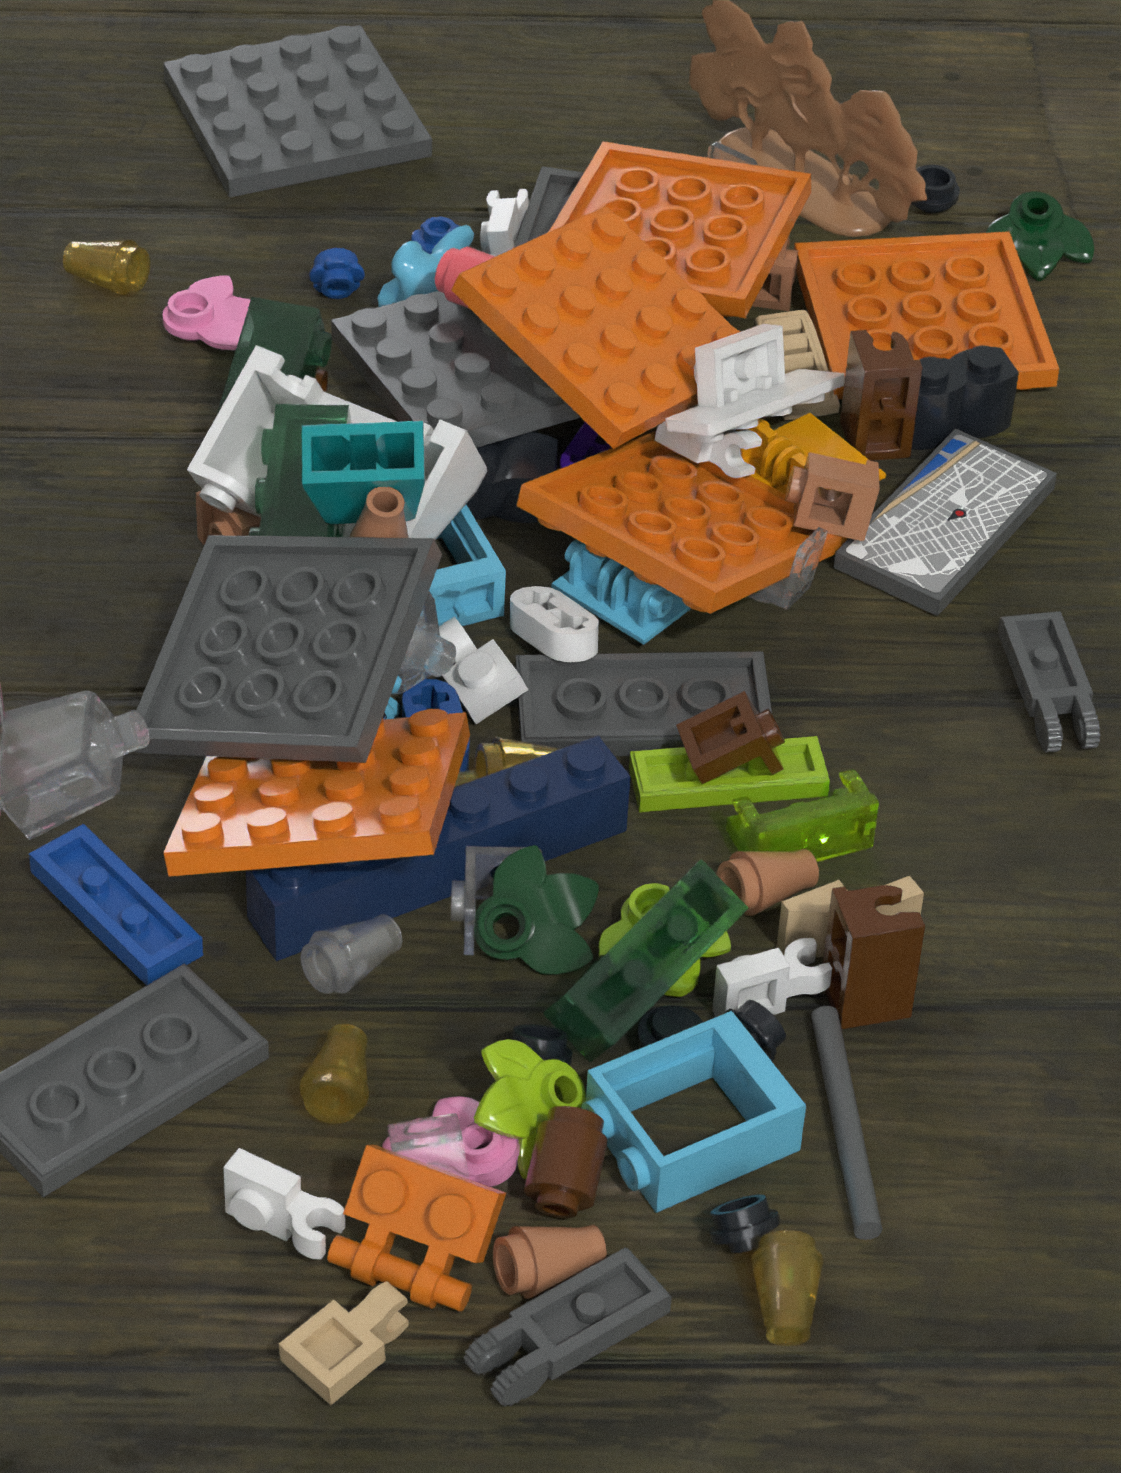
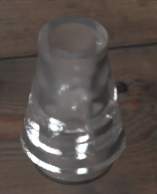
M381 914L371 920L317 931L311 936L309 943L301 951V965L304 974L311 985L321 993H347L385 958L400 950L402 934L396 922L385 914Z

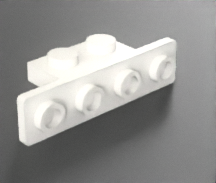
M762 324L695 348L694 378L697 383L698 406L665 418L666 431L687 433L688 440L695 443L720 441L724 439V432L727 430L753 428L758 426V419L761 417L787 415L792 413L793 405L824 401L825 393L844 386L845 374L808 369H797L785 374L783 326Z

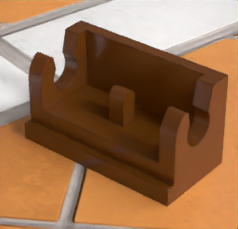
M867 330L850 331L840 423L847 442L870 461L910 458L922 365L920 360L913 359L907 340L898 332H892V350L882 351L873 346V338Z
M890 885L847 891L845 886L832 888L822 964L829 963L832 967L830 987L824 991L831 1007L838 1011L841 1030L911 1018L925 924L920 912H899L896 915L889 916L883 915L876 910L880 905L892 906L900 903L903 891L901 888Z

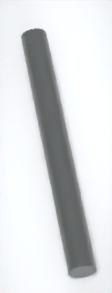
M822 1006L812 1012L811 1019L854 1235L862 1240L873 1239L882 1233V1224L839 1015L834 1007Z

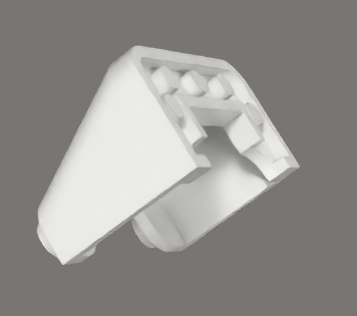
M256 345L187 468L189 474L202 488L199 496L205 502L221 511L231 513L234 507H237L305 537H349L355 524L326 523L303 489L302 425L397 421L324 392L315 378L305 375L304 379L301 380L293 375L286 376L280 371L285 362L283 356ZM439 420L435 430H433L431 425L424 423L425 485L416 518L406 521L409 538H434L435 540L477 492L487 473V467L467 430Z

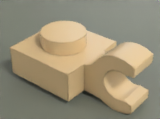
M386 1281L374 1288L350 1312L346 1311L335 1300H332L279 1343L280 1361L326 1402L332 1405L386 1360L384 1344L396 1339L409 1326V1321L398 1312L407 1304V1298Z

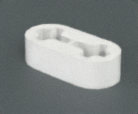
M542 586L521 588L511 594L510 628L540 652L562 662L586 661L598 653L599 620L558 590Z

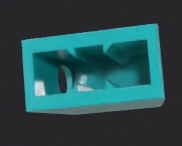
M423 421L302 425V486L326 523L355 524L366 504L368 493L377 487H391L399 491L405 502V520L411 521L416 518L425 485Z

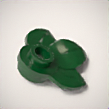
M1031 191L1017 196L1010 205L1009 214L993 221L986 233L1010 232L1022 267L1039 282L1043 281L1056 268L1063 256L1081 263H1090L1093 259L1094 242L1089 230L1082 222L1063 214L1060 203L1054 197L1043 192Z
M536 845L520 849L507 856L495 871L493 896L486 899L479 906L474 916L473 933L479 947L490 957L504 961L521 958L528 966L540 974L560 975L579 970L593 960V954L586 941L575 930L585 922L592 912L598 897L599 885L592 879L574 873L547 875L542 853ZM504 916H512L519 921V931L511 939H501L495 934V924Z

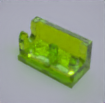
M854 769L839 772V777L846 787L834 790L833 796L806 803L802 801L791 804L790 807L763 814L757 812L748 797L743 796L733 799L732 803L738 815L727 817L726 830L738 851L793 852L807 849L814 855L816 861L819 862L873 847L879 801L874 793L871 794L859 774Z

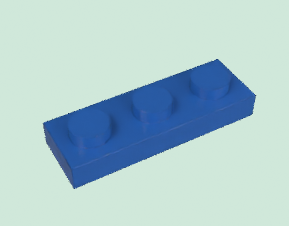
M84 824L29 853L31 873L146 986L184 963L188 965L203 956L202 937Z

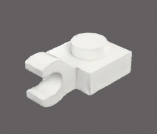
M519 189L517 198L500 199L498 190H493L488 194L487 205L490 219L489 221L482 222L481 247L483 252L498 256L514 248L529 205L526 189Z
M665 422L657 426L654 440L696 463L710 461L719 466L726 475L732 478H740L755 473L756 468L742 459L740 450L741 448L746 450L759 447L762 443V439L757 433L751 430L737 432L734 429L725 431L724 439L710 443L690 442L687 433L666 431Z
M455 616L434 629V632L446 647L449 657L454 662L453 666L441 674L445 681L455 688L459 695L460 703L475 724H478L528 691L520 674L493 639L477 649Z
M802 938L793 941L787 946L784 955L778 947L754 955L737 957L730 962L717 965L712 1011L716 1017L724 1014L729 1008L736 1012L750 999L763 1005L773 1015L785 1012L787 998L800 994H817L829 988L832 967L829 963L820 964L815 967L805 966L815 962L817 943L814 938Z
M240 1148L223 1167L225 1213L234 1216L245 1227L252 1230H263L284 1241H287L292 1235L293 1244L298 1252L312 1259H322L326 1254L325 1235L312 1228L324 1226L340 1234L345 1229V1215L343 1214L345 1209L332 1199L315 1197L301 1191L300 1176Z

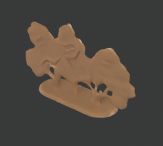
M713 0L712 5H708L702 10L708 36L716 46V51L692 55L689 85L699 93L701 103L706 108L710 118L722 121L735 116L740 118L746 126L745 128L728 132L717 142L714 152L716 159L810 173L811 194L800 216L835 235L849 237L872 235L882 231L891 221L899 223L906 220L911 202L927 200L925 192L926 183L916 170L918 151L913 144L910 134L901 125L900 114L890 95L884 91L860 90L853 94L850 100L842 104L837 102L830 93L831 74L823 59L814 55L812 50L813 41L803 20L798 22L789 21L777 25V33L774 35L773 42L765 44L754 27L750 15L730 0ZM749 104L755 109V122L748 116L747 105ZM811 149L823 153L831 162L814 153ZM836 154L845 162L843 169L836 162ZM857 161L865 162L869 169L861 180L857 175L848 173L850 166ZM874 178L879 181L878 190L869 185V182Z

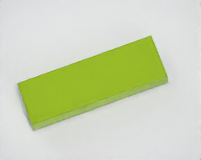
M817 736L784 739L785 743L776 747L784 770L774 775L771 774L763 759L759 756L704 784L701 783L695 774L685 747L630 751L629 770L639 812L826 797L829 792L830 779Z

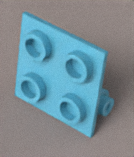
M574 540L565 552V560L570 563V570L552 583L553 589L560 591L580 606L643 645L691 609L683 603L681 597L659 585L639 580L629 568L611 558L591 553L586 549L585 544L578 540Z

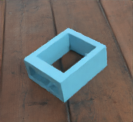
M467 505L460 510L436 538L443 539L457 565L436 570L411 639L434 634V629L454 616L461 626L504 616L506 570Z
M730 1011L588 1070L586 1102L582 1104L581 1108L597 1114L604 1120L602 1133L608 1139L607 1147L617 1159L618 1168L624 1182L632 1191L640 1190L657 1213L800 1151L806 1104L736 1015ZM713 1077L746 1121L663 1156L631 1112Z

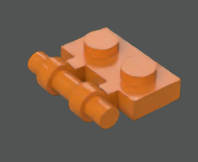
M366 1145L343 1213L369 1224L365 1238L360 1243L337 1235L331 1243L327 1260L330 1263L351 1270V1278L370 1286L376 1285L378 1281H387L396 1288L410 1292V1300L431 1309L439 1303L462 1312L470 1298L472 1285L449 1276L455 1256L473 1263L484 1262L506 1193L377 1145ZM396 1234L429 1246L421 1265L390 1254Z

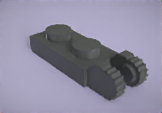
M1061 611L1000 617L998 635L1029 717H1034L1036 736L1039 743H1041L1043 751L1048 753L1061 750L1063 731L1058 714L1072 713L1074 733L1079 740L1081 748H1097L1101 735L1098 715H1096V710L1092 703L1093 691Z
M623 1248L510 1312L509 1319L493 1327L488 1333L481 1334L478 1339H475L469 1345L468 1350L465 1351L466 1355L463 1358L477 1375L482 1373L484 1375L488 1371L491 1372L493 1368H498L509 1362L522 1346L528 1355L516 1361L513 1366L509 1365L507 1369L502 1370V1373L496 1376V1380L492 1383L493 1387L490 1389L492 1395L501 1405L503 1404L505 1407L507 1405L512 1406L514 1403H519L521 1399H526L535 1394L548 1377L551 1381L670 1313L672 1296L628 1248Z

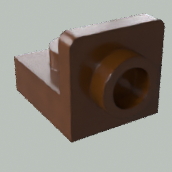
M745 691L676 725L691 766L702 784L761 756L772 775L784 770L776 747L785 743L781 730L771 711L766 709L758 713Z

